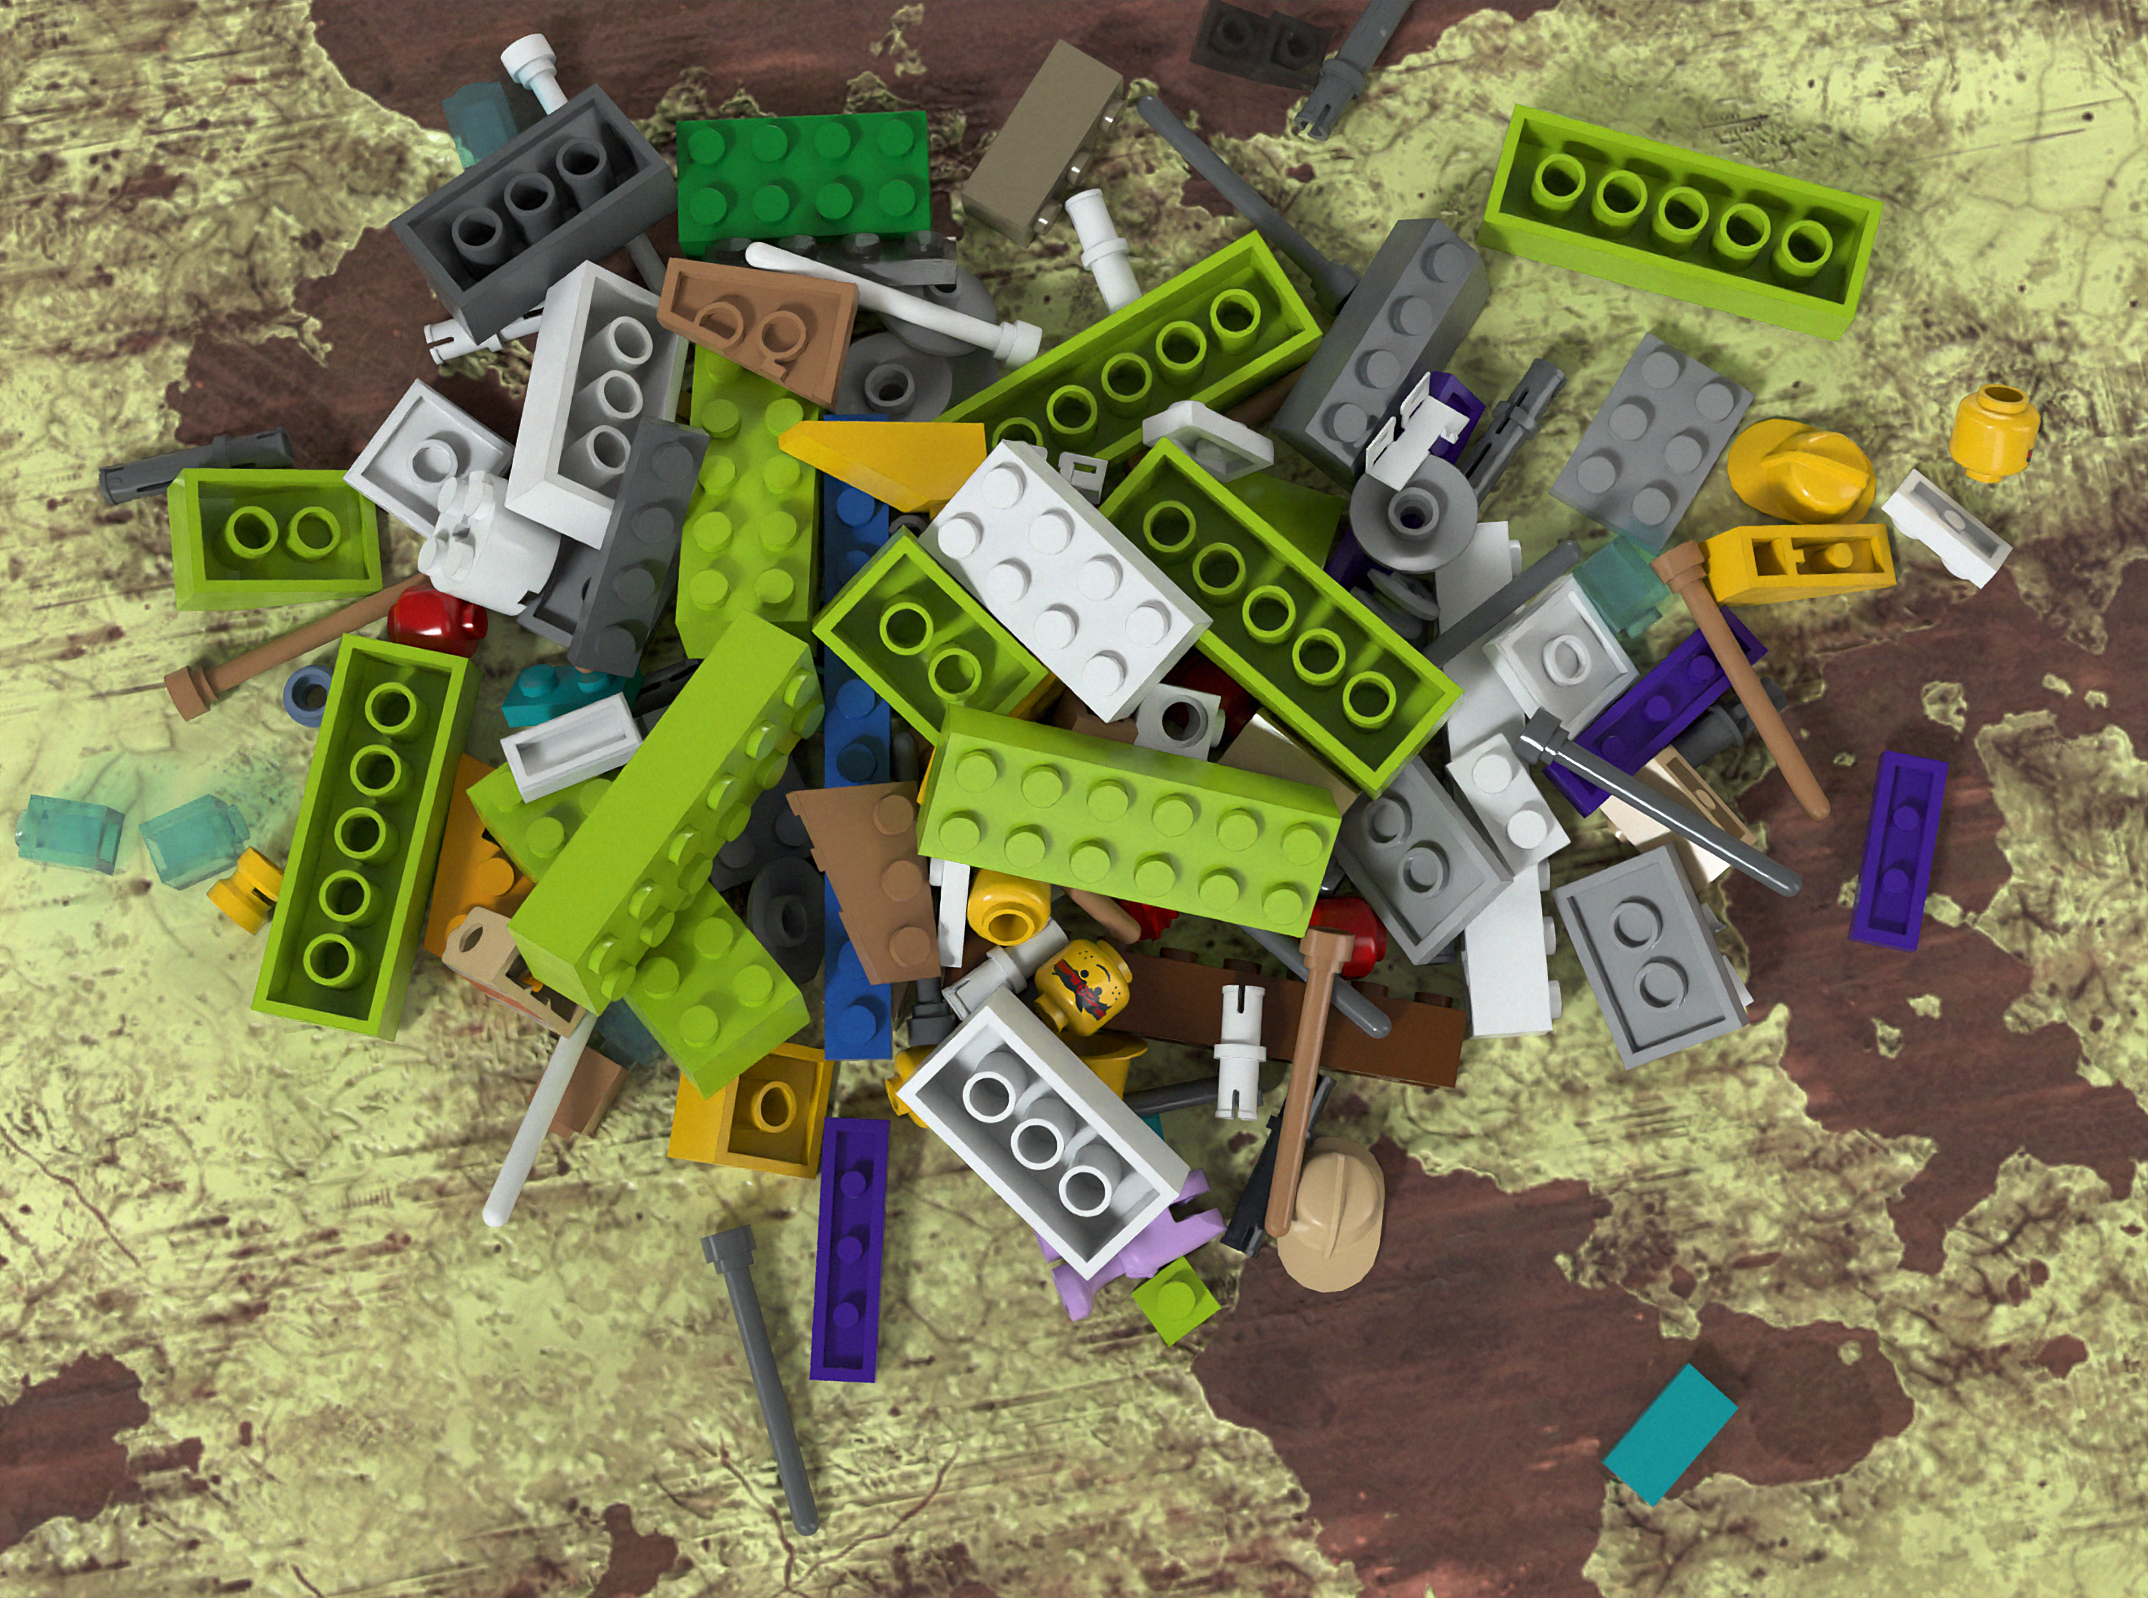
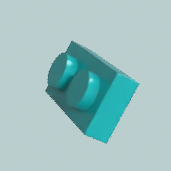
M535 665L521 670L501 709L509 727L536 726L620 692H623L627 705L631 709L645 680L639 665L637 666L634 678L599 671L582 673L573 665Z

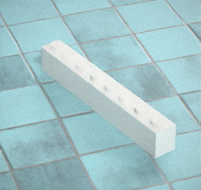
M1507 521L1477 523L1474 537L1465 552L1448 566L1428 573V580L1432 582L1431 596L1441 610L1439 616L1432 620L1433 640L1511 582L1512 578H1516L1522 573L1520 542L1518 539L1509 540ZM1525 603L1439 668L1440 671L1464 690L1462 704L1441 727L1444 768L1450 762L1500 732L1503 733L1511 748L1514 749L1526 728L1524 710L1481 649L1526 607ZM1516 754L1530 776L1529 765L1534 764ZM1445 772L1446 792L1502 863ZM1548 857L1514 877L1515 881L1459 933L1465 1011H1467V1040L1545 1035L1553 1030L1552 1019L1561 1018L1562 1006L1558 980L1548 981L1546 955H1554L1556 950L1554 921L1552 916H1542L1540 891H1549L1550 888Z

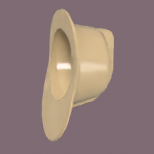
M1341 1136L1318 1137L1313 1148L1306 1146L1303 1153L1291 1227L1285 1236L1277 1238L1278 1255L1287 1273L1303 1287L1322 1293L1343 1291L1360 1282L1373 1267L1380 1246L1385 1199L1383 1172L1374 1155L1359 1142Z

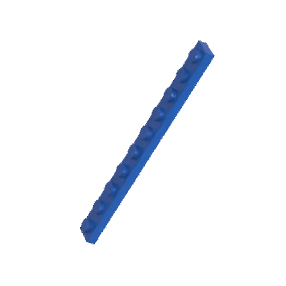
M889 414L824 415V421L890 422ZM824 472V606L888 541V538H891V533L888 532L891 526V505ZM824 643L825 788L892 783V706ZM825 872V1060H893V983L871 986L839 916L841 905Z

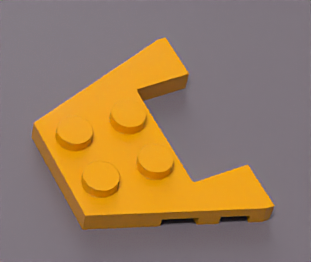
M462 753L459 759L423 944L424 949L441 958L446 950V943L450 933L456 927L462 925L472 909L479 906L512 918L534 889L503 848L487 841L490 832L481 822L466 793L467 789L496 769L465 753ZM531 971L521 980L534 986L532 990L535 992H539L543 986L542 982L533 977Z

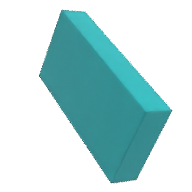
M1684 1363L1600 1462L1649 1506L1654 1507L1739 1407L1689 1363Z

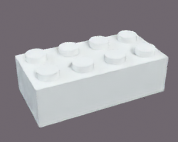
M588 260L547 290L504 502L505 508L600 550L642 415L675 422L689 340L660 325L656 317L660 301L658 295Z
M1001 441L916 540L1105 723L1128 718L1214 622L1212 618L1025 441Z
M1003 983L912 1071L896 1093L1087 1281L1180 1195L1191 1169Z

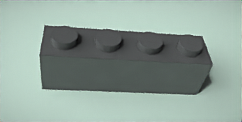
M595 83L389 223L443 306L472 341L479 346L546 299L547 290L583 262L588 260L597 265L677 210L678 193L670 167L602 88Z
M1438 218L1398 220L1268 429L1352 495L1358 480L1365 473L1366 449L1393 416L1396 417L1393 440L1396 442L1403 429L1401 427L1402 415L1400 414L1402 403L1427 371L1430 372V377L1434 371L1443 372L1491 295L1482 256ZM1386 447L1383 449V451L1380 453V455L1376 458V460L1374 461V464H1375L1376 461L1380 458V456L1383 454V452L1387 449Z

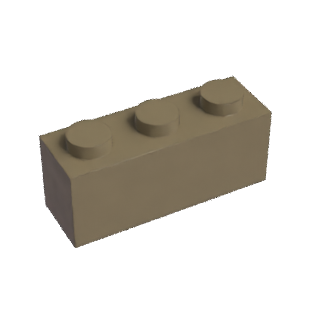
M1059 39L962 189L961 196L964 213L1025 249L1028 248L1037 233L1046 236L1061 212L1062 203L1058 202V199L1069 182L1077 186L1083 180L1095 157V153L1090 149L1102 131L1108 135L1114 131L1126 110L1127 102L1123 100V75Z

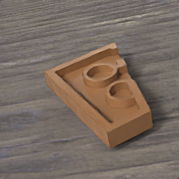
M669 257L656 317L662 327L835 413L860 292L856 283Z
M917 780L801 790L785 794L794 816H801L814 845V848L810 849L819 871L826 872L841 905L839 916L871 986L942 977L927 857L919 855L917 849L916 820L920 809V804L916 801L918 797Z

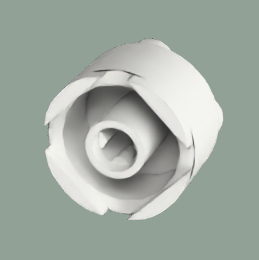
M483 470L473 471L463 479L452 476L445 481L440 490L437 507L441 513L435 526L433 537L428 538L420 550L418 557L419 572L430 576L433 586L440 592L509 616L517 615L527 608V606L518 603L529 590L539 594L546 584L558 554L561 533L504 507L509 480Z

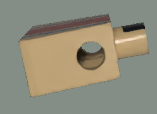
M479 906L472 909L462 925L456 927L450 933L446 943V950L442 954L443 964L501 1005L569 1039L587 1009L543 984L539 992H535L532 990L534 986L521 981L530 970L506 927L511 918Z

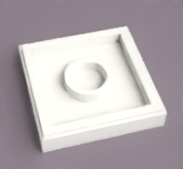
M417 378L343 479L345 483L425 539L433 537L435 526L441 513L438 510L437 501L445 481L452 476L463 479L471 472L483 470L505 478L512 468L516 447Z
M1572 573L1557 578L1481 648L1529 719L1531 720L1537 709L1541 707L1562 720L1560 727L1570 732L1568 739L1574 741L1641 676Z

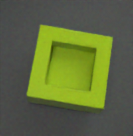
M1184 1256L1173 1261L1153 1278L1130 1293L1169 1347L1221 1309V1306Z

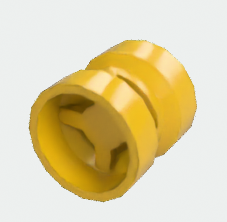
M249 846L237 859L236 871L229 878L219 879L206 895L233 921L249 933L256 935L268 922V911L278 900L284 872L260 851Z

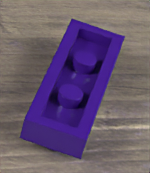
M1888 750L1883 751L1879 755L1847 940L1908 953L1917 950L1949 766L1948 762Z

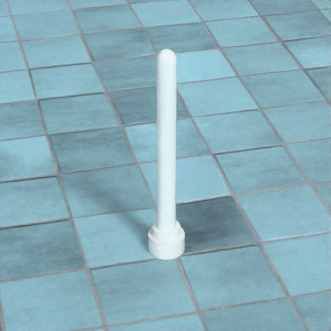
M531 34L511 44L503 52L501 61L515 83H522L527 90L533 89L547 115L568 102L554 78L557 73L554 66L556 56L544 35ZM643 232L624 245L650 291L661 297L667 269L647 235Z
M754 242L746 249L747 262L751 266L764 271L856 283L860 292L858 304L991 350L990 356L1000 360L1001 368L1014 372L1035 360L1042 329L1017 319L1013 324L1003 321L1000 326H996L762 242Z
M589 1010L585 1012L570 1038L567 1039L561 1036L483 1209V1220L490 1227L498 1228L505 1225L511 1215L597 1021L598 1016Z

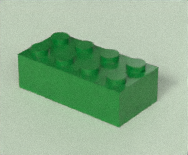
M926 110L676 121L679 244L686 260L714 264L748 263L745 255L746 249L754 242H762L810 260L935 255L931 139Z

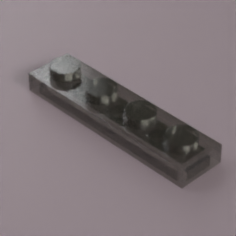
M916 231L906 235L905 239L879 240L877 235L871 233H855L843 237L841 241L816 242V239L811 236L793 235L782 238L778 243L768 244L884 286L957 284V237H943L942 234L935 231ZM741 237L726 238L716 242L715 246H706L702 262L761 270L751 266L746 260V249L753 243L750 239Z

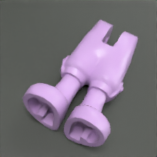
M1202 1168L1189 1171L1180 1195L1088 1281L1069 1263L1050 1270L1057 1292L1072 1322L1086 1318L1092 1313L1094 1295L1113 1279L1123 1274L1130 1279L1153 1278L1161 1266L1195 1250L1228 1230L1219 1208L1185 1216L1184 1220L1178 1223L1173 1221L1169 1211L1170 1208L1178 1205L1182 1207L1211 1190ZM1033 1228L1046 1263L1049 1264L1063 1258Z

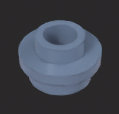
M308 665L300 668L290 676L284 687L283 702L287 713L293 720L305 727L320 728L326 701L318 708H310L307 698L309 693L318 687L325 688L328 697L334 670L323 665Z

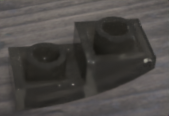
M1209 0L1203 10L1189 62L1251 81L1313 92L1317 86L1320 75L1319 70L1323 65L1332 31L1278 11H1274L1269 18L1220 0Z

